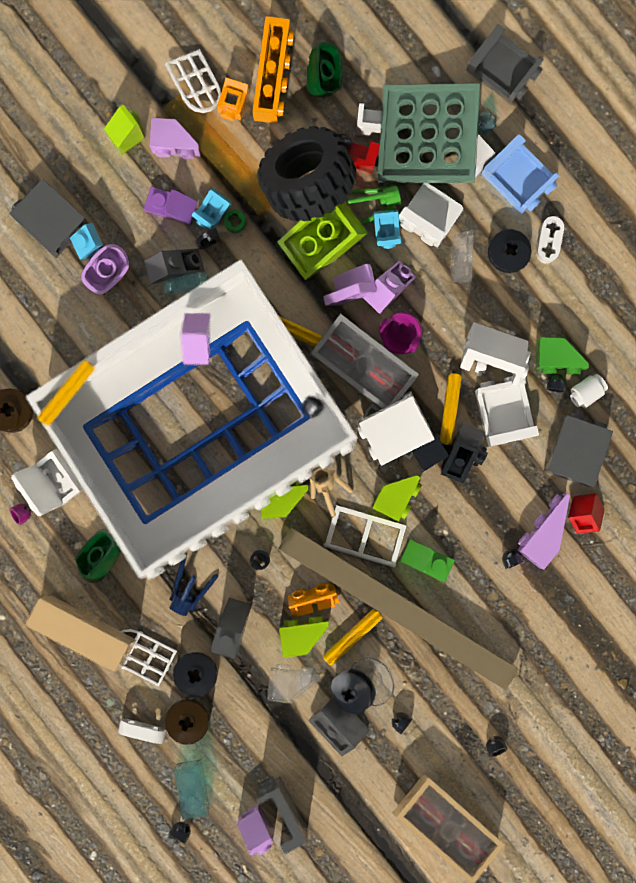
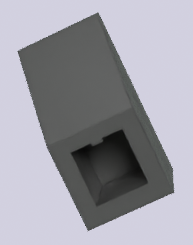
M199 249L160 251L144 261L150 284L168 283L205 272Z

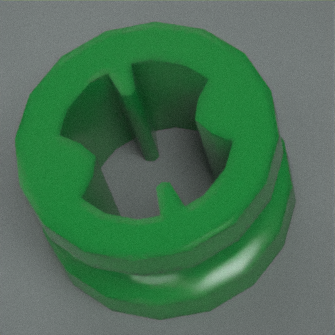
M233 209L225 214L224 223L229 232L239 233L244 230L246 219L241 211ZM233 216H238L241 222L240 225L237 224V227H232L229 221L230 218L234 219Z

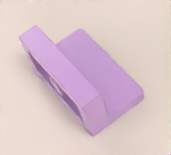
M364 264L334 276L333 281L336 292L324 296L325 306L343 305L377 292L371 264Z

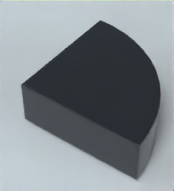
M215 227L202 234L195 242L198 249L202 250L220 242L221 239Z

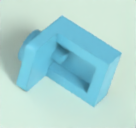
M212 188L199 209L193 212L192 217L197 219L196 222L201 227L213 229L219 226L233 202Z
M398 210L373 212L377 246L389 249L396 247V244H401Z
M93 223L85 224L70 237L80 259L93 257L103 245Z

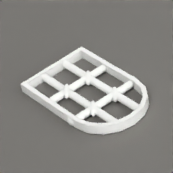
M200 50L165 63L182 99L190 109L195 112L206 113L217 107L221 95L219 83L216 81ZM196 55H199L205 66L199 70L192 59ZM186 59H189L193 67V72L186 74L180 63ZM171 65H178L182 73L181 77H175L170 68ZM202 72H208L214 85L207 87L201 76ZM195 75L198 76L203 86L202 90L197 92L190 82V77ZM182 80L186 81L191 90V94L185 96L178 83ZM215 88L218 92V100L216 102L210 93ZM207 93L212 103L211 107H203L199 99L200 94ZM194 97L200 108L192 105L187 99Z
M133 629L120 631L122 633H137L135 637L137 641L122 669L159 687L170 668L169 666L177 650L143 634L142 631ZM140 636L154 642L153 649H148L138 644ZM159 645L173 652L170 660L156 653ZM139 648L149 653L147 661H142L132 656L133 649ZM153 657L168 663L164 672L149 665ZM133 660L143 665L141 673L125 666L127 661ZM150 669L162 675L159 682L144 676L146 670Z

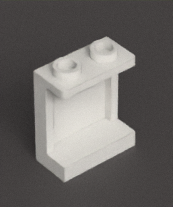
M473 322L465 341L460 368L470 371L474 360L512 372V385L517 386L520 378L525 379L529 369V365H527L531 352L527 351L529 341Z
M513 376L504 378V383L496 385L494 381L481 383V388L475 390L487 447L539 435L538 428L534 426L525 389L526 379H520L517 386L512 385Z
M411 391L405 393L402 396L403 399L365 418L364 416L359 417L357 430L362 439L367 438L371 446L368 447V450L373 460L378 459L381 465L434 440L433 432Z

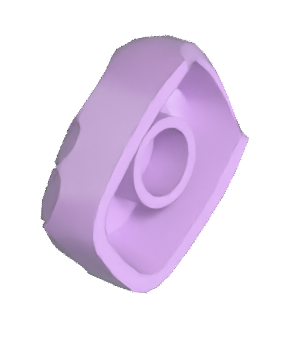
M107 244L100 248L81 273L80 278L83 284L96 294H104L120 281L129 268L126 252L116 244Z

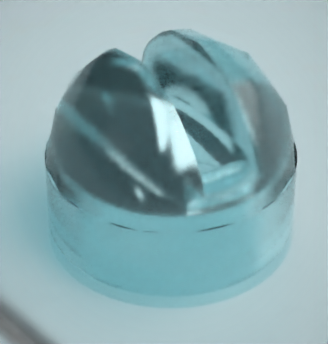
M484 111L479 114L478 129L483 133L492 132L493 127H496V119L490 111Z

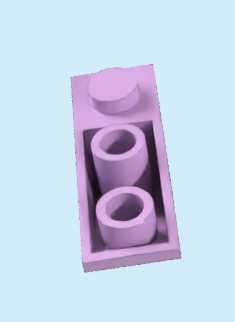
M567 493L561 494V496L557 494L548 505L551 507L545 515L542 513L533 523L536 527L530 534L528 532L525 533L518 542L520 547L517 551L539 569L544 570L560 550L570 495Z

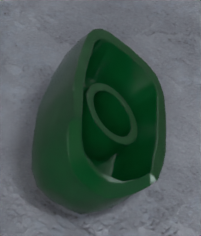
M323 41L314 45L309 55L307 89L314 97L326 98L341 89L343 69L339 48L334 44Z
M106 529L97 531L81 548L75 558L80 576L89 583L102 581L114 566L122 551L113 535Z

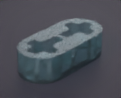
M198 272L162 282L165 295H175L192 291L209 279L207 272Z

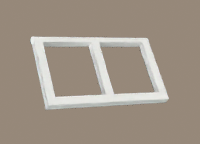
M336 505V515L332 518L327 539L323 546L395 568L406 525ZM340 511L367 519L358 552L330 544ZM372 521L400 529L391 561L363 554Z

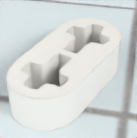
M556 216L547 218L540 228L536 256L542 263L553 262L560 253L564 224ZM554 223V227L558 230L553 233L551 238L549 237L550 229L546 228V226ZM549 242L551 243L550 251L554 252V254L547 258L542 250L547 247Z
M121 719L118 733L131 738L162 744L166 730L135 720Z

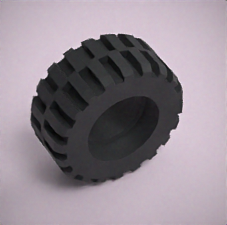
M309 126V129L299 128L294 133L289 132L285 134L283 139L276 140L273 143V147L268 148L265 152V158L261 159L257 178L264 195L279 216L285 219L289 218L292 221H299V219L311 221V218L316 217L318 219L324 217L323 214L327 212H333L338 204L342 205L346 200V195H350L357 175L354 161L338 133L325 127H320L319 129L316 126Z

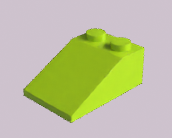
M345 201L342 205L338 204L333 212L323 214L324 217L318 219L314 217L311 218V221L301 220L278 241V244L305 280H308L346 253L368 234Z

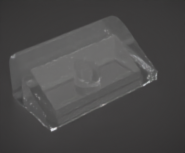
M473 231L458 233L452 237L450 276L452 283L468 284L472 279Z

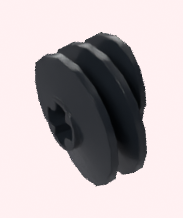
M507 229L497 233L492 238L487 254L490 263L495 269L504 273H514L522 270L528 264L532 250L528 238L522 232ZM507 247L514 250L512 255L511 253L509 255L505 253Z
M188 653L181 657L173 668L174 683L178 690L186 696L194 698L204 696L216 684L218 676L216 664L210 656L204 653ZM199 670V677L201 679L198 677L196 680L192 679V673L189 671Z
M350 668L342 671L332 680L331 689L335 700L348 713H363L374 703L376 696L375 686L364 672Z

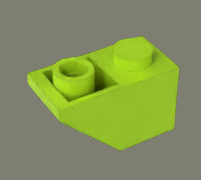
M124 104L117 109L104 128L107 136L121 155L145 139L142 133L144 127L140 122V118L133 109L128 111Z
M416 475L382 486L371 508L398 522L400 518L405 519L411 508L408 505L411 496L416 497L421 489L422 484L419 483L421 477Z
M296 481L290 485L292 490L281 497L276 494L269 498L271 503L261 509V519L287 517L307 493L308 485H303V482Z
M323 616L309 617L308 622L299 623L298 619L284 621V625L279 626L283 658L308 655L329 627L328 619L323 620Z

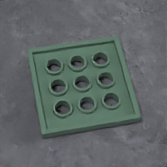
M480 83L384 85L378 182L475 183L481 97ZM433 104L437 106V110L433 115L424 114V110L428 105ZM453 104L461 106V111L457 115H450L448 113L449 107ZM411 105L413 106L412 113L407 116L401 115L402 107ZM405 128L410 129L411 135L408 139L403 140L399 138L401 130ZM451 128L460 130L459 136L455 139L447 138V132ZM426 129H435L433 138H423V132ZM402 152L410 154V158L406 163H399L397 161L399 154ZM426 152L434 154V158L430 163L421 162V157ZM450 152L458 154V159L454 163H447L445 161L446 155Z

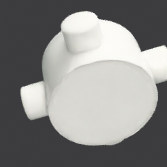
M476 360L474 372H477L478 376H482L486 371L487 364Z

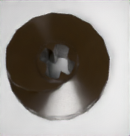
M12 388L0 390V431L16 433L22 431L30 424L34 409L26 398L27 395ZM9 406L14 407V412H11V415L6 414V409H9Z
M191 699L180 700L173 704L167 711L165 718V728L169 736L175 742L183 745L194 744L200 741L207 733L210 724L209 714L204 705ZM186 716L191 718L190 722H193L190 723L189 727L184 726V722L181 721Z

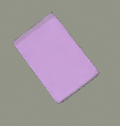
M184 313L181 329L183 364L210 365V313Z

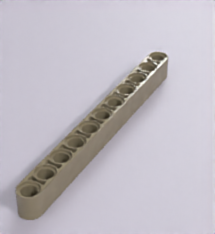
M292 527L280 544L279 549L504 690L508 688L519 670L511 663Z

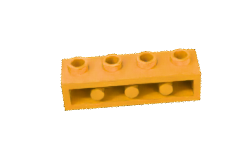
M265 17L252 111L254 121L278 124L279 116L284 114L285 101H281L282 92H287L288 78H285L284 74L285 69H290L291 54H287L288 45L293 46L294 31L290 30V19Z

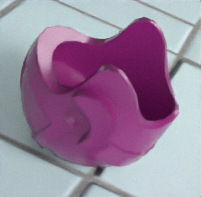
M399 312L391 316L389 320L385 318L379 326L381 329V340L388 351L395 354H407L409 352L415 353L418 349L419 341L422 337V326L414 315L407 312Z

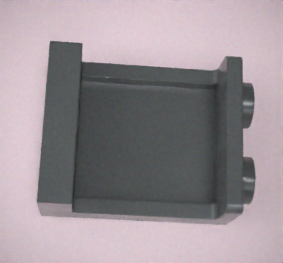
M497 24L469 60L466 71L512 104L516 98L520 100L527 92L528 87L526 85L530 79L535 81L543 70L540 66L544 59L541 57L538 60L534 59L505 37L504 32L506 29Z
M42 179L40 182H35L29 188V193L23 200L19 199L14 203L9 214L57 258L72 243L70 237L85 224L89 223Z
M570 413L569 416H562V425L550 461L546 462L543 472L587 487H595L613 431L606 429L607 425L598 421H593L592 424L583 421V416L575 413Z
M272 776L260 783L261 787L258 788L256 800L260 804L269 798H273L288 827L281 832L280 847L285 855L307 843L308 829L281 777L274 779Z

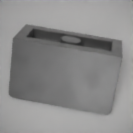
M334 696L308 720L341 756L353 750L369 731L368 727L356 714L348 713L342 709Z

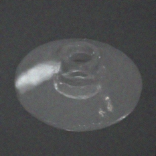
M367 657L356 661L352 665V669L364 672L375 686L376 696L371 706L382 705L391 698L394 691V680L390 670L384 663Z

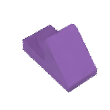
M150 187L144 211L191 225L193 220L192 214L196 210L198 202L171 189V192Z

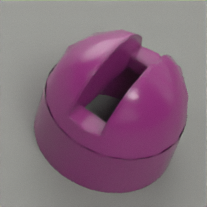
M21 503L10 508V514L18 525L25 523L31 517V510H26L28 508L26 504Z

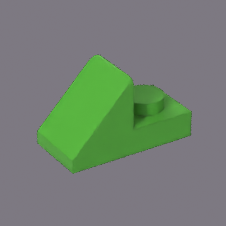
M411 539L400 559L401 562L442 582L446 581L455 560Z

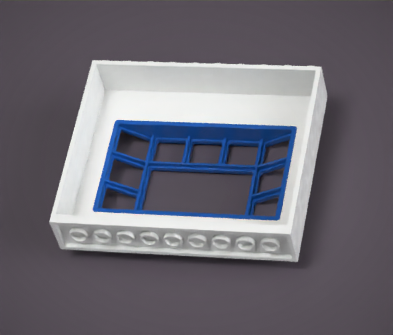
M242 260L234 263L84 359L90 362L95 367V370L49 426L43 424L138 577H147L148 579H154L165 572L164 566L167 564L175 565L185 559V553L190 549L191 551H197L207 545V538L211 536L217 538L229 530L227 526L232 522L239 524L250 517L248 512L252 509L261 510L271 503L269 498L276 494L279 497L292 490L290 485L297 480L300 483L306 481L312 476L313 473L311 471L320 466L322 469L328 467L334 462L333 457L339 453L342 456L348 454L355 449V443L357 442V436ZM184 313H210V358L216 354L220 355L252 407L168 462L160 465L128 415V411L199 366L183 364L181 329ZM247 331L261 352V356L242 371H238L225 349ZM81 362L26 396L37 415L45 408ZM267 362L281 383V386L261 402H258L245 382V378ZM284 393H287L300 412L301 417L281 432H278L264 409ZM308 395L319 398L325 404L322 413L315 418H310L311 414L309 413L305 415L302 410L303 402ZM257 414L272 437L249 453H245L233 435L232 429ZM120 416L133 435L134 440L108 453L93 429ZM225 435L239 459L213 475L199 454V450ZM140 447L152 465L153 471L128 484L113 460ZM192 456L206 477V480L180 496L166 475V472ZM159 477L173 501L147 515L133 494V490Z

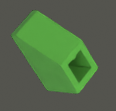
M540 337L536 340L535 369L542 370L543 374H557V370H566L568 375H580L581 371L589 368V363L565 338Z

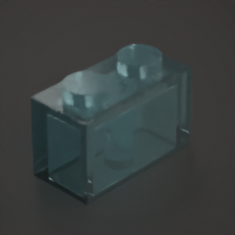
M202 759L177 763L174 773L182 820L207 816L210 807Z

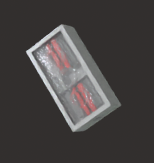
M342 314L339 315L310 353L313 358L380 409L399 401L419 375Z

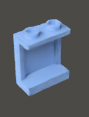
M518 134L484 167L481 174L523 214L527 209L531 212L541 202L538 198L544 192L549 195L557 187L558 184L555 181L560 175L557 172L553 175L524 146L526 140Z

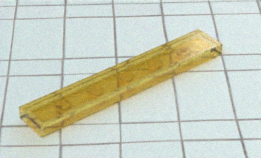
M180 93L163 108L169 117L176 119L198 143L200 151L259 216L271 206L259 186L257 175L200 112H195L186 105Z

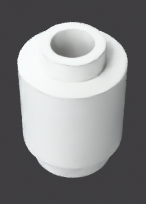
M590 375L571 388L570 398L577 407L587 408L605 395L608 386L600 375Z

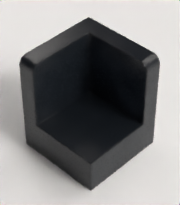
M437 435L434 436V440L412 450L413 455L421 466L422 472L449 457Z

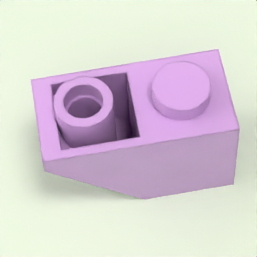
M151 118L150 149L153 154L163 158L170 157V155H180L181 158L185 159L201 156L198 143L176 119Z
M398 261L375 281L377 292L362 298L380 314L415 280L416 276L406 265Z
M260 804L238 816L237 825L250 855L252 856L257 852L260 855L272 847L271 843H273L275 828Z

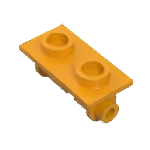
M321 583L315 588L297 590L287 595L291 615H297V617L314 613L312 604L316 603L318 610L321 611L335 607V604L339 603L334 583Z

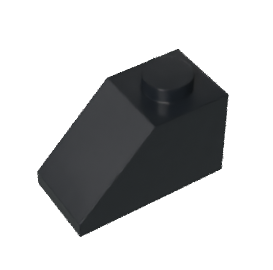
M462 423L448 453L449 457L446 458L440 475L463 483L481 449L485 432Z

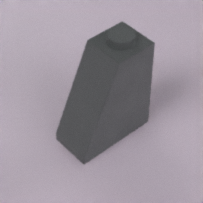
M228 598L210 652L236 658L252 604Z

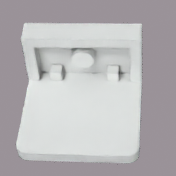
M423 183L409 205L404 207L400 213L399 223H401L400 225L405 230L419 235L426 244L434 245L438 248L462 213L463 207L429 183Z
M57 449L51 451L35 465L17 471L11 476L16 488L22 493L30 508L38 516L65 505L84 490Z

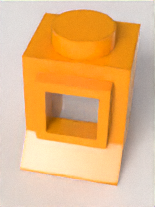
M225 77L224 86L217 104V110L221 117L230 121L242 119L250 95L249 85Z

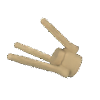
M318 468L309 477L311 482V498L315 499L316 489L322 492L330 514L334 517L336 514L329 492L333 489L334 480L349 493H352L353 489L337 475L334 469Z

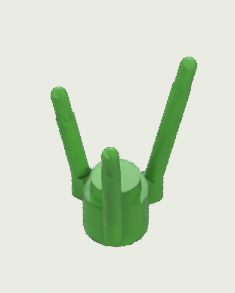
M388 185L375 188L352 189L351 192L353 194H377L348 199L349 204L378 199L380 206H385L380 211L395 210L394 206L401 204L397 186L389 187ZM373 215L360 221L362 226L373 221Z

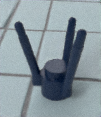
M186 558L180 561L174 589L169 599L172 601L169 608L182 616H187L189 610L194 611L197 603L218 578V574H215L192 601L193 596L189 593L196 579V576L192 575L185 590L180 591L178 594Z

